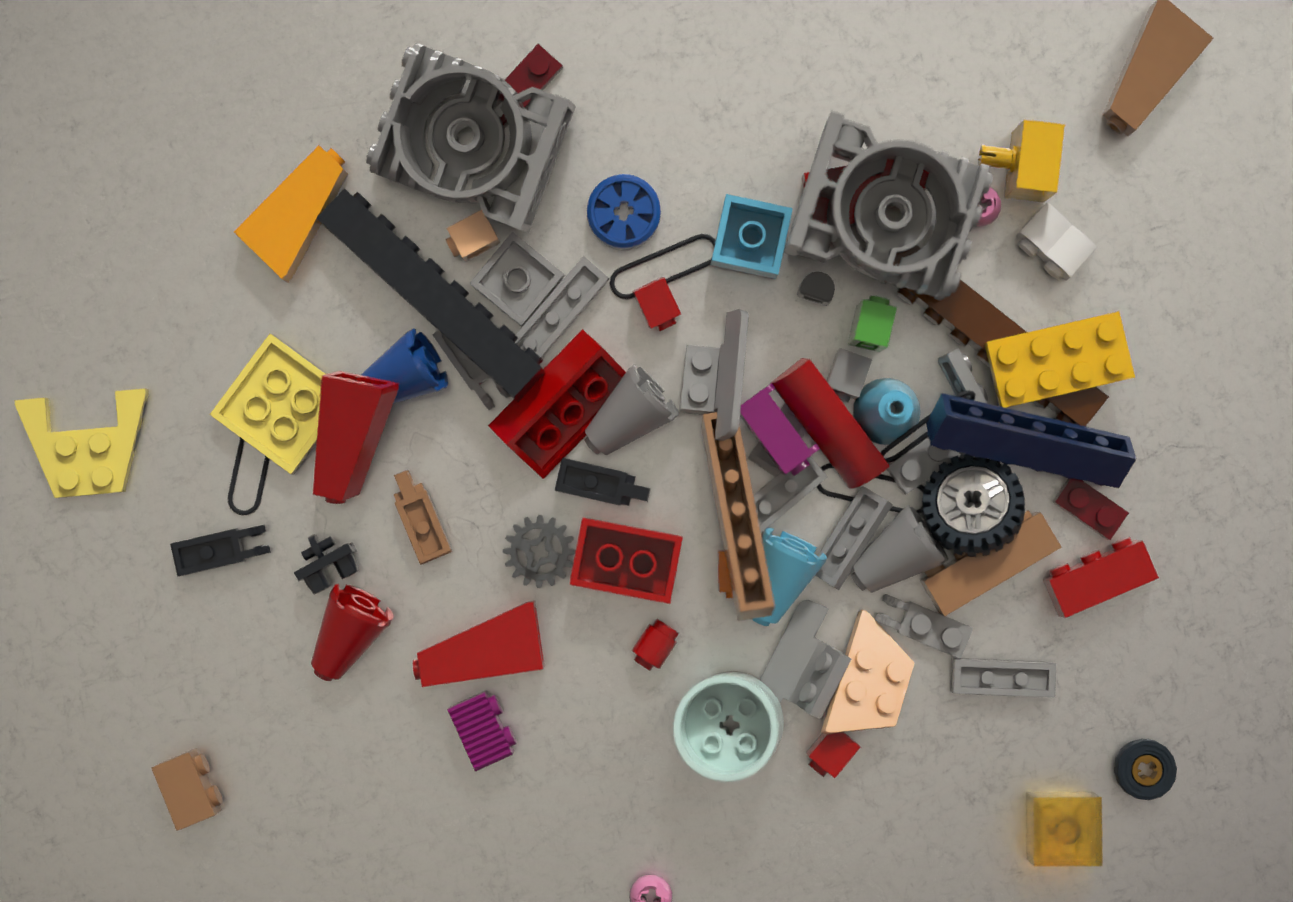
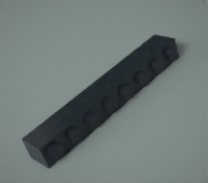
M344 188L317 219L514 400L519 402L545 374V371L540 366L543 362L542 358L530 347L523 351L515 343L518 337L503 324L499 329L490 321L494 315L480 302L476 306L466 299L469 293L456 280L449 284L441 276L445 271L434 260L429 258L425 262L417 255L420 248L406 235L401 240L392 232L396 228L393 223L383 214L375 217L368 210L372 205L360 193L356 192L352 196Z

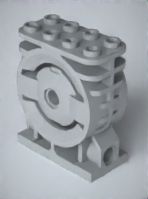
M416 43L413 48L408 47L402 58L401 66L405 67L400 80H395L390 91V99L393 100L388 113L384 112L379 121L378 131L381 132L377 145L372 144L367 154L366 163L370 164V172L446 201L455 203L479 202L484 216L516 229L529 232L576 106L569 99L550 94L535 87L517 93L510 84L498 75L464 62L459 58L430 49L422 44ZM466 80H470L465 97L453 99L445 103L436 111L431 119L428 129L429 147L435 159L440 163L434 181H432L430 178L434 163L431 161L425 146L427 121L437 105L448 97L460 94ZM500 92H502L505 98L500 109L507 119L510 131L508 151L501 164L494 171L482 178L473 180L471 190H465L469 175L487 170L498 160L502 152L505 131L500 117L494 111L496 101L499 98ZM531 99L527 110H525L522 102ZM530 121L546 127L543 129L535 153L529 155L532 139ZM465 127H471L474 132L472 142L467 145H461L458 139L459 132ZM527 162L529 169L520 191L521 196L504 191L517 179ZM495 196L490 207L487 198Z
M831 111L819 141L784 253L793 256L798 254L823 263L841 255L851 267L864 275L893 283L899 288L906 287L912 289L918 294L924 293L933 296L934 299L939 301L946 298V296H950L952 292L955 293L961 278V273L956 272L958 264L961 263L962 259L966 260L972 244V240L967 239L968 233L971 232L973 226H977L983 207L978 206V202L983 194L988 193L993 179V174L988 173L989 166L985 164L978 166L969 163V159L963 157L961 159L950 157L948 152L941 151V153H938L926 145L913 141L893 140L878 144L870 127L844 119L845 115ZM864 142L867 146V149L862 148ZM831 156L850 162L837 183L829 181L826 176ZM887 159H894L890 175L880 177L867 185L861 192L855 205V226L860 237L867 244L863 253L858 249L860 243L855 238L850 227V202L856 189L865 180L876 174L883 173ZM923 170L928 172L925 187L931 194L936 209L934 231L928 242L919 251L901 258L899 266L893 265L896 253L905 252L916 246L925 237L931 225V202L924 189L919 185ZM821 196L829 199L827 224L811 219L817 199ZM888 206L899 208L902 214L901 221L891 222L885 215V208ZM833 242L835 249L828 252L830 244Z

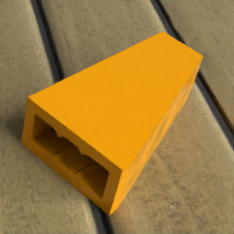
M318 145L234 231L246 245L287 283L293 278L322 224L317 217L336 198L348 175L341 167L345 161L332 148L326 152Z

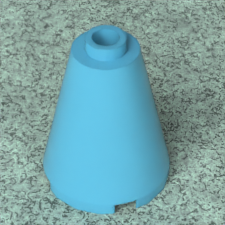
M880 378L862 388L859 398L853 404V417L871 441L877 444L889 445L919 422L920 404L914 391L904 382L893 378ZM891 403L896 408V414L892 413L890 410Z
M773 528L765 529L762 535V543L775 607L772 616L752 619L763 626L779 622L827 559L824 553L820 557L814 554L817 547L797 536L782 531L780 537L772 535Z

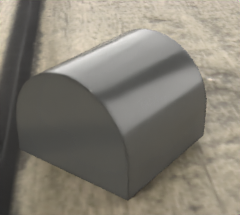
M812 272L801 282L797 295L800 298L827 306L831 303L834 295V282L826 273Z

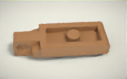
M409 470L394 475L400 492L394 494L395 506L420 565L453 552L429 493L425 490L423 483L415 485Z

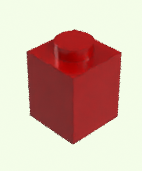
M660 277L632 291L649 328L652 329L657 326L658 330L662 331L677 323L675 317L681 315V312L664 277Z
M845 732L822 733L806 752L808 757L812 759L808 765L822 777L829 773L833 778H836L861 747Z

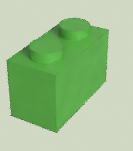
M870 296L869 299H863L856 306L847 345L876 352L886 349L889 344L897 307L889 305L890 300L883 297Z

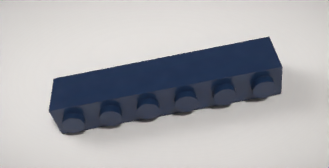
M941 393L926 423L930 446L941 450L965 453L972 457L987 458L1008 465L1013 464L1031 468L1038 472L1044 471L1069 479L1084 480L1100 486L1106 485L1119 488L1137 459L1131 439L1128 436Z

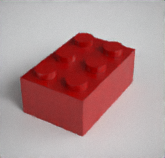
M582 517L569 585L670 604L683 536Z

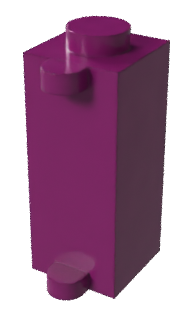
M771 383L741 405L740 417L781 473L786 475L788 472H791L795 476L810 465L807 458L820 448L817 444L810 448L807 447L769 395L770 392L776 389Z

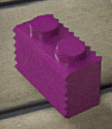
M486 690L447 709L475 772L513 755L514 749L512 746L516 745L517 742L510 726L503 727L498 715L502 714L503 710L496 695L489 696Z

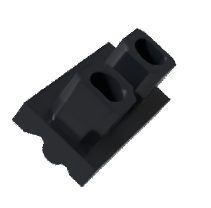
M313 534L308 537L311 547L302 551L301 554L306 561L314 556H317L318 559L295 571L294 574L298 581L304 580L312 593L317 594L332 586L324 572L325 568L334 564L341 579H345L359 571L356 558L353 555L357 550L353 543H347L327 554L326 550L336 545L332 536L320 541L317 535Z

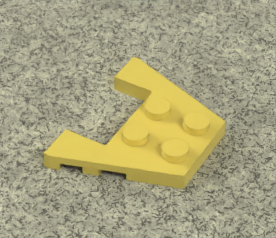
M148 389L115 391L118 422L116 427L51 432L49 398L14 400L17 412L54 498L125 492L135 453L134 446L143 420L141 417L149 395Z

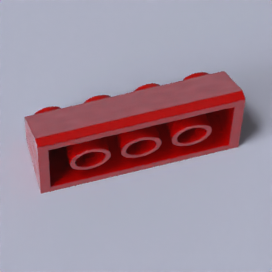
M583 329L543 369L545 374L519 402L513 399L488 425L542 479L586 436L585 429L626 373L608 352Z

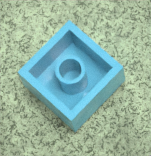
M726 194L711 265L776 279L779 275L793 208Z

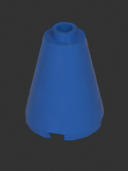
M415 328L406 332L361 374L399 383L398 392L393 404L439 392L448 386L446 371L440 373L437 367V363L441 362L439 354L422 332L415 335Z

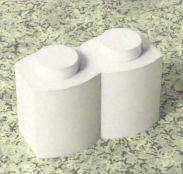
M1046 203L1016 235L1020 240L1018 243L1019 247L1031 257L1035 255L1040 257L1046 263L1043 266L1044 269L1055 279L1060 277L1064 280L1069 279L1097 249V246L1084 233L1073 226L1049 203Z

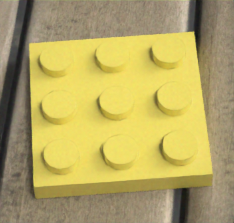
M270 333L209 415L293 475L317 443L322 375H326V373Z

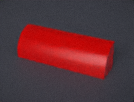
M801 358L771 382L776 388L777 393L850 489L868 483L890 467L811 359Z

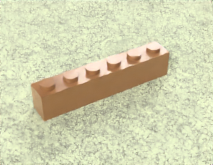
M717 412L703 414L701 430L737 620L742 621L772 616L775 607L740 425L733 437L725 441L715 440Z

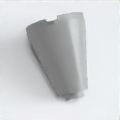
M632 365L585 429L587 435L585 442L595 454L601 452L604 455H609L674 420L679 415L678 410L671 399L665 403V397L662 394L664 390L643 368H636V365Z
M909 505L894 518L860 556L853 566L855 572L851 574V577L862 591L867 588L873 593L941 566L949 559L941 543L937 542L931 531H929L925 520Z

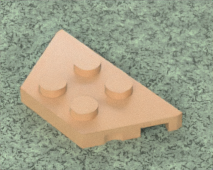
M861 610L857 614L845 655L851 658V661L831 698L821 730L823 734L891 728L896 726L914 662L867 611Z

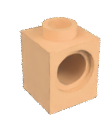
M482 210L447 228L451 237L445 240L454 257L461 255L465 262L500 244L498 237Z

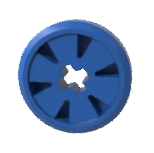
M619 174L606 178L595 187L588 200L587 218L589 226L602 243L612 248L624 250L636 248L644 244L656 232L660 222L661 208L656 192L646 181L634 175ZM622 203L628 204V209H633L634 211L633 214L627 216L625 221L619 220L620 215H614V210L620 209Z

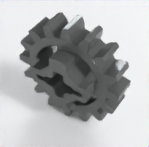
M538 515L536 523H532L531 519L526 517L524 518L525 527L522 528L517 524L513 526L514 531L517 533L515 537L510 535L505 537L508 542L512 543L511 548L503 549V553L511 555V559L505 563V566L510 567L514 565L516 570L512 577L516 578L521 574L525 576L523 582L525 586L531 580H536L537 588L542 587L543 580H547L553 586L555 585V575L563 579L566 577V573L563 570L564 566L573 567V562L568 560V555L575 554L576 550L569 548L568 543L572 542L574 537H565L563 533L566 531L567 526L563 525L556 528V518L554 517L549 520L548 524L544 523L543 515ZM542 529L538 538L533 540L523 538L524 534L530 530ZM554 534L561 542L562 554L554 550L551 542ZM546 536L544 550L549 552L548 557H541L533 566L535 553L531 551L532 545L538 546ZM517 549L523 551L528 560L526 569L518 559ZM546 563L557 565L549 573L537 574L541 565Z

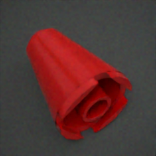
M335 584L329 594L311 660V666L315 669L314 674L325 681L341 679L391 624L394 615L389 607L384 612L378 607L381 600L370 593L347 584L341 590L339 589V584Z

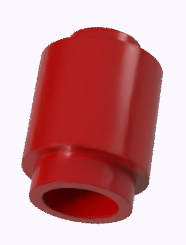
M656 619L653 625L649 624L633 647L632 651L637 654L634 661L651 671L653 666L660 669L677 644L675 639L679 633L664 622Z

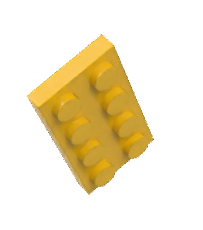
M1119 311L984 343L999 406L1004 408L1135 378Z

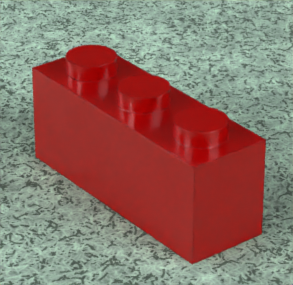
M1126 537L1112 543L1113 549L1101 554L1099 550L1081 556L1082 563L1070 567L1068 563L1049 570L1051 576L1044 578L1043 582L1058 616L1067 618L1158 579V574L1143 540L1132 541L1130 537Z

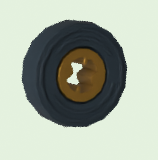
M1138 739L1129 742L1120 750L1115 759L1114 772L1117 783L1124 792L1136 799L1152 800L1162 797L1171 789L1176 780L1177 767L1174 756L1166 746L1155 740ZM1141 762L1144 764L1152 763L1153 766L1149 767L1153 770L1150 776L1143 774L1140 777L1138 775L1141 772L1138 769Z

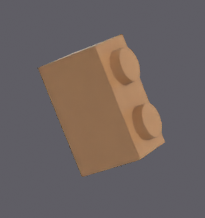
M197 748L151 768L176 831L215 816L222 811L220 807L223 803L221 793L216 785H211L207 775L210 772L208 761L203 754L199 755Z

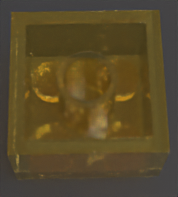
M1093 791L1026 792V859L1033 866H1102V797Z

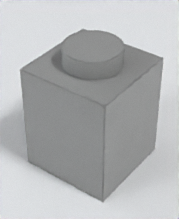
M842 348L837 350L827 382L841 401L849 403L850 398H859L872 359Z

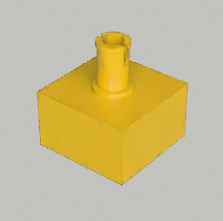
M1024 119L1011 133L1010 149L981 145L979 151L981 158L978 159V166L985 164L989 167L1007 169L1004 198L1044 203L1058 191L1065 124Z

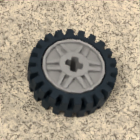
M964 454L963 459H959L958 456L952 457L951 463L947 465L946 462H943L939 465L938 472L933 471L930 475V482H926L922 503L928 529L935 540L941 542L942 547L947 550L953 549L955 554L962 556L964 552L968 554V557H976V553H982L983 556L990 555V551L993 549L998 552L1003 549V544H1009L1014 539V534H1018L1021 529V523L1025 515V498L1022 485L1017 475L1011 472V468L1007 464H1000V461L972 457L969 454ZM972 502L975 505L979 502L980 506L976 508L972 505L971 508H968V503Z

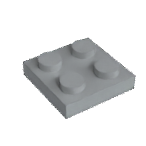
M511 232L473 278L470 285L523 327L565 275L514 232Z

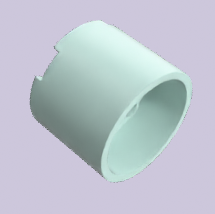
M741 672L720 673L698 683L683 697L674 718V738L684 761L700 775L717 781L741 780L761 769L778 748L784 729L782 708L774 693L758 678ZM729 715H732L733 720L740 724L739 727L734 729L733 733L729 732V727L723 726V722L729 719Z

